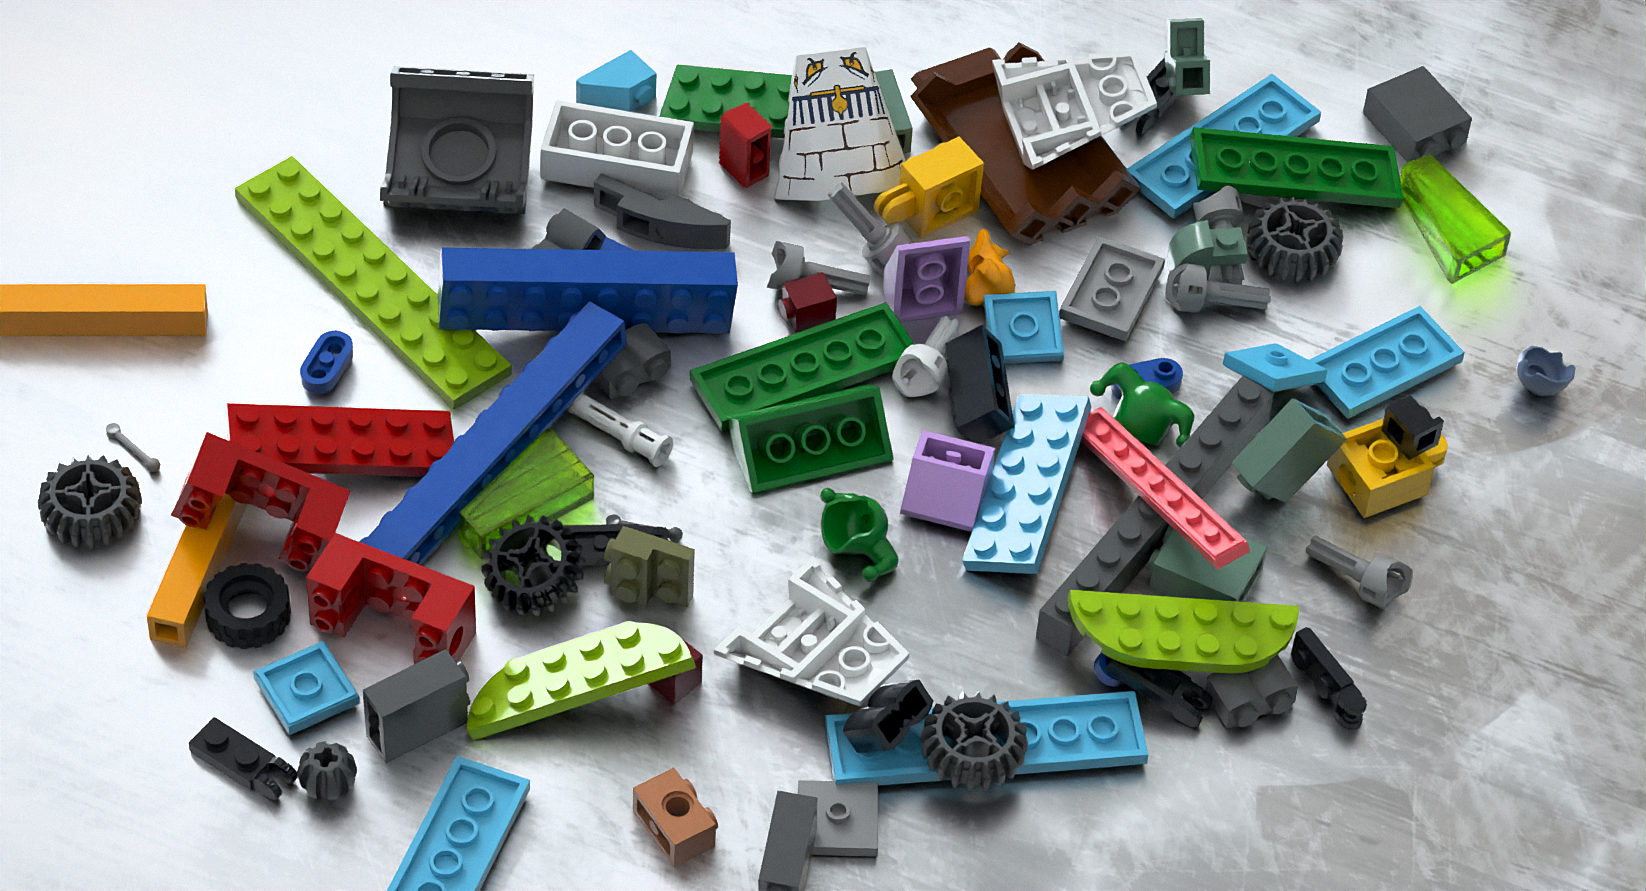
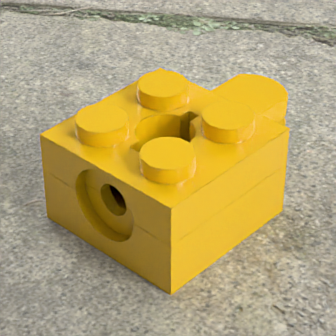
M960 136L946 143H941L935 148L918 156H913L901 163L899 185L881 193L875 200L874 210L887 225L905 220L922 239L979 211L984 162Z
M1383 418L1342 433L1347 440L1327 460V467L1363 518L1428 495L1434 469L1444 464L1448 443L1443 435H1440L1437 446L1408 460L1381 431Z

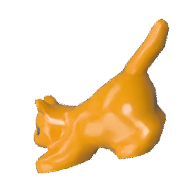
M986 229L979 231L975 244L969 250L967 272L970 276L966 281L964 300L975 307L978 305L984 306V295L1016 293V284L1012 270L1002 260L1003 257L1009 254V250L1002 249L998 245L991 243L989 232Z

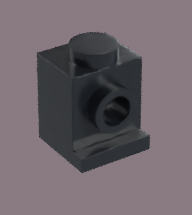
M1408 395L1404 398H1396L1389 403L1385 409L1381 431L1410 460L1438 445L1444 420L1440 416L1433 419L1424 406H1420L1411 395Z

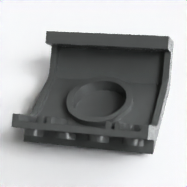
M393 66L390 72L392 103L386 172L380 186V201H383V206L525 214L533 131L535 74Z

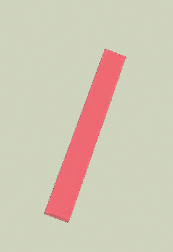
M1099 407L1090 412L1081 442L1218 570L1250 552L1248 542L1106 410Z

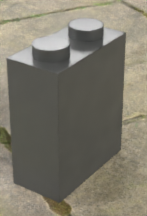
M1424 66L1368 88L1363 108V114L1388 142L1394 146L1410 166L1424 160H1430L1449 149L1462 146L1467 142L1472 117Z
M446 649L363 689L366 737L385 763L467 723V706L470 705V698L467 693L466 683L469 682V675L460 660L455 662Z
M777 790L758 879L759 891L805 890L817 833V797Z

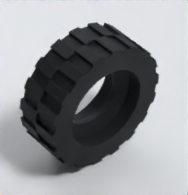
M240 563L237 566L231 565L226 567V570L222 572L219 571L214 575V579L208 582L206 586L207 591L204 592L203 596L205 618L210 633L213 632L219 642L223 641L232 648L233 646L240 647V649L259 648L266 643L274 642L276 637L281 636L285 632V627L289 625L291 614L289 588L284 583V578L280 574L275 573L274 569L266 568L258 563ZM258 594L263 596L267 606L265 611L258 616L238 618L229 612L228 604L236 596Z

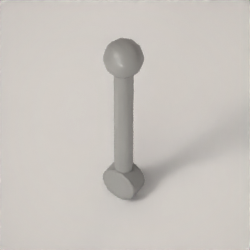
M110 423L106 426L107 437L117 438L146 463L148 471L156 472L160 469V461L154 457L150 458L122 434L119 424Z

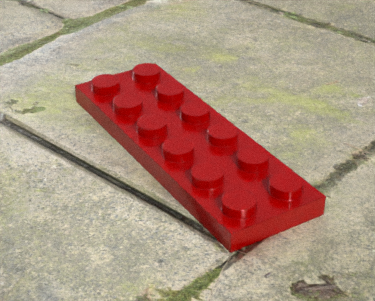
M227 403L225 411L227 440L307 473L424 477L430 466L436 460H440L451 449L454 442L450 411Z

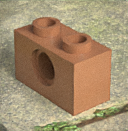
M675 768L633 787V812L673 867L715 847L718 822L714 813L709 807L704 808L701 805L692 783L688 779L683 780Z

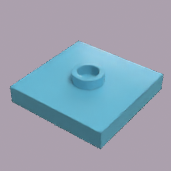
M1056 291L984 295L986 327L1002 343L1005 364L1064 360Z
M1277 343L1225 352L1223 360L1225 367L1272 392L1322 383L1325 381L1327 374L1326 368Z
M324 641L253 671L255 682L289 735L360 704L359 694Z

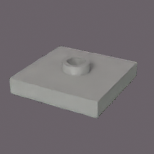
M798 780V794L818 798L817 833L812 855L878 856V782L835 784V781Z

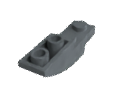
M602 173L594 181V206L616 216L617 229L651 242L682 248L727 249L730 245L731 220L719 213L712 212L693 203L689 199L679 197L671 192L661 201L651 194L639 191L620 180L613 179Z

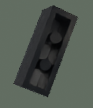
M983 325L945 343L946 362L951 380L949 394L954 403L955 416H953V422L957 431L962 436L966 435L974 443L982 444L1014 428L1002 343Z

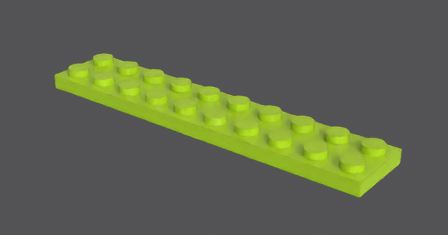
M290 156L235 187V198L453 410L512 375V365L476 330L439 329L438 294L296 158Z

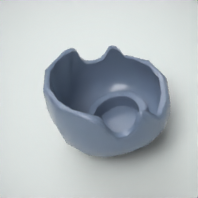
M1530 346L1517 359V374L1521 383L1530 393L1536 396L1552 397L1563 391L1574 379L1576 368L1574 365H1569L1568 367L1564 365L1561 352H1549L1543 347Z

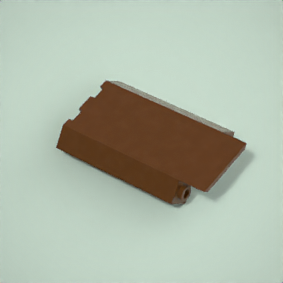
M1020 42L1010 49L1003 58L1005 63H1020L1022 58L1036 57L1037 61H1045L1038 51ZM988 47L916 72L913 75L911 81L917 89L910 97L943 143L960 136L984 162L981 195L1012 237L1033 245L1043 241V234L1057 229L1063 234L1087 225V218L1101 213L1105 218L1118 214L1141 190V187L1102 136L1033 170L1024 165L1003 111L992 60L1002 58L995 49Z

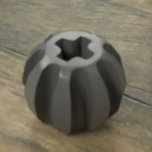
M326 741L318 742L315 748L306 749L300 757L297 775L301 787L306 789L309 796L317 800L327 798L328 801L339 799L340 794H347L354 786L357 766L353 755L348 753L346 747L338 743L327 744Z

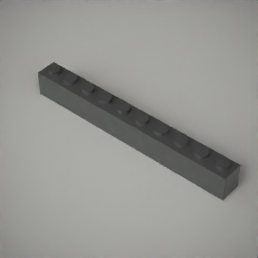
M1242 376L1165 466L1202 499L1232 465L1231 462L1269 421L1274 393ZM1140 496L1134 500L1039 610L1036 638L1066 656H1069L1084 638L1070 615L1067 601L1069 591L1122 593L1149 562L1154 550L1160 549L1164 544L1163 538L1169 524Z

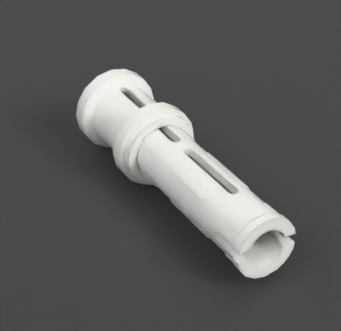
M583 392L568 407L569 413L575 414L598 429L622 441L626 451L630 453L636 451L648 458L649 463L654 467L661 466L672 451V437L668 435L660 436L648 429L647 423L643 421H630L612 409L586 396Z

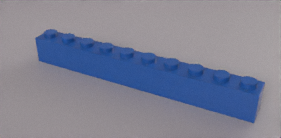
M590 301L580 312H575L569 319L566 327L557 336L549 339L545 349L534 360L529 361L525 365L518 378L511 385H507L502 389L498 399L487 410H483L478 415L475 423L464 435H460L455 439L451 449L440 460H436L430 466L427 474L417 485L411 486L405 493L403 500L392 511L384 514L379 525L368 537L362 538L359 542L422 565L628 344L624 320Z

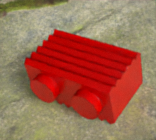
M743 103L736 108L727 110L720 117L721 127L719 129L721 131L719 134L721 136L719 139L721 141L719 142L720 156L718 158L720 161L718 163L743 187L748 188L769 176L772 124L767 123V120L763 119V115H759V111H754V107H750V103Z

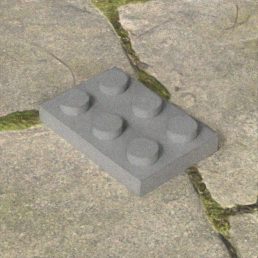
M1098 236L1060 307V319L1126 341L1164 269L1165 259Z

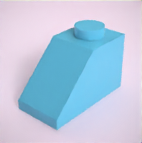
M629 50L576 79V103L631 112L656 98L657 73L632 50Z

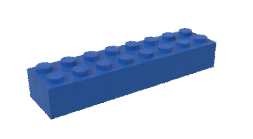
M442 247L437 295L439 329L562 331L568 324L571 316L575 312H580L590 301L624 320L626 330L637 324L647 323L654 332L730 333L738 288L735 252Z

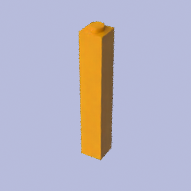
M0 284V336H206L208 300L206 284Z
M224 494L221 503L215 509L207 530L200 527L185 526L146 615L149 638L151 640L187 647L204 608L203 596L204 592L207 591L206 586L209 581L214 579V575L219 572L247 504L238 503L229 495Z

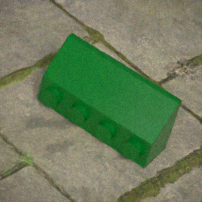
M867 384L727 417L734 453L751 493L894 460L880 387Z

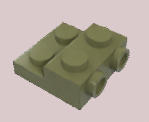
M625 526L622 527L616 539L611 538L605 549L604 560L611 563L607 567L604 584L611 586L612 596L618 597L624 602L636 603L647 607L652 596L658 597L667 603H676L685 607L689 606L694 592L695 549Z

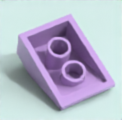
M969 236L896 246L884 268L883 294L885 301L899 322L963 313L970 247Z

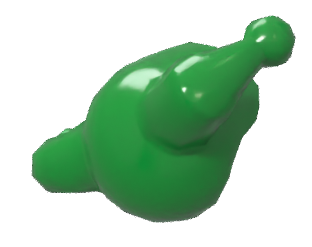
M1120 362L1114 365L1100 380L1093 381L1090 384L1091 394L1097 397L1102 396L1108 386L1118 385L1122 397L1116 407L1113 418L1135 438L1151 445L1160 446L1173 424L1179 426L1180 435L1176 439V444L1179 448L1190 437L1195 418L1191 408L1176 400L1165 386L1152 381H1144L1127 363Z
M831 488L823 489L820 498L826 505L822 513L821 533L828 550L835 554L864 555L868 557L875 565L863 568L862 577L867 582L875 581L878 576L895 570L899 559L894 548L886 538L889 525L886 512L875 499L864 495L835 493Z

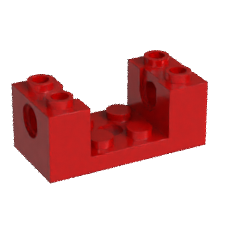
M206 432L190 464L170 516L178 518L189 527H200L207 530L216 507L221 503L224 494H227L238 503L251 504L266 510L269 515L275 518L291 520L292 523L278 559L286 562L295 570L310 572L334 536L351 490Z
M334 534L306 576L311 625L322 632L334 633L345 638L365 605H370L379 612H388L411 623L412 632L415 633L416 647L413 650L414 664L445 649L456 662L461 659L477 633L474 585L343 535Z

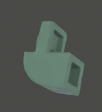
M1202 18L1167 19L1165 68L1169 88L1176 96L1210 94V59L1204 55V20Z
M1208 220L1185 226L1172 237L1169 243L1166 259L1169 272L1182 264L1202 265L1206 269L1208 281L1211 266L1246 264L1248 252L1241 227L1210 229Z

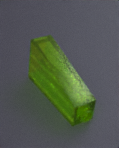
M1430 153L1417 160H1410L1402 167L1400 181L1404 196L1403 202L1445 277L1451 284L1506 256L1512 232Z
M550 427L537 437L460 511V529L458 530L460 541L466 549H472L483 560V552L492 550L489 545V538L500 539L499 528L501 527L509 531L513 528V519L522 525L525 524L527 515L532 516L536 523L544 515L552 522L594 499V474Z

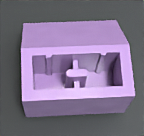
M922 430L912 458L900 514L972 532L992 475L995 448Z

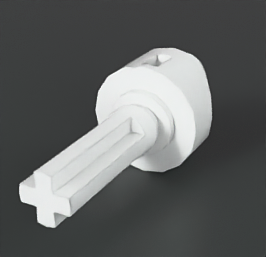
M947 315L943 316L925 344L910 345L904 350L897 361L892 375L896 388L907 397L924 396L940 388L948 373L947 362L943 357L946 351L945 343L953 340L958 332L956 328L959 322L956 318L950 320Z

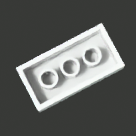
M556 100L540 148V179L594 188V181L602 173L613 179L620 180L639 191L651 194L655 198L664 199L669 192L680 197L693 154L694 122Z

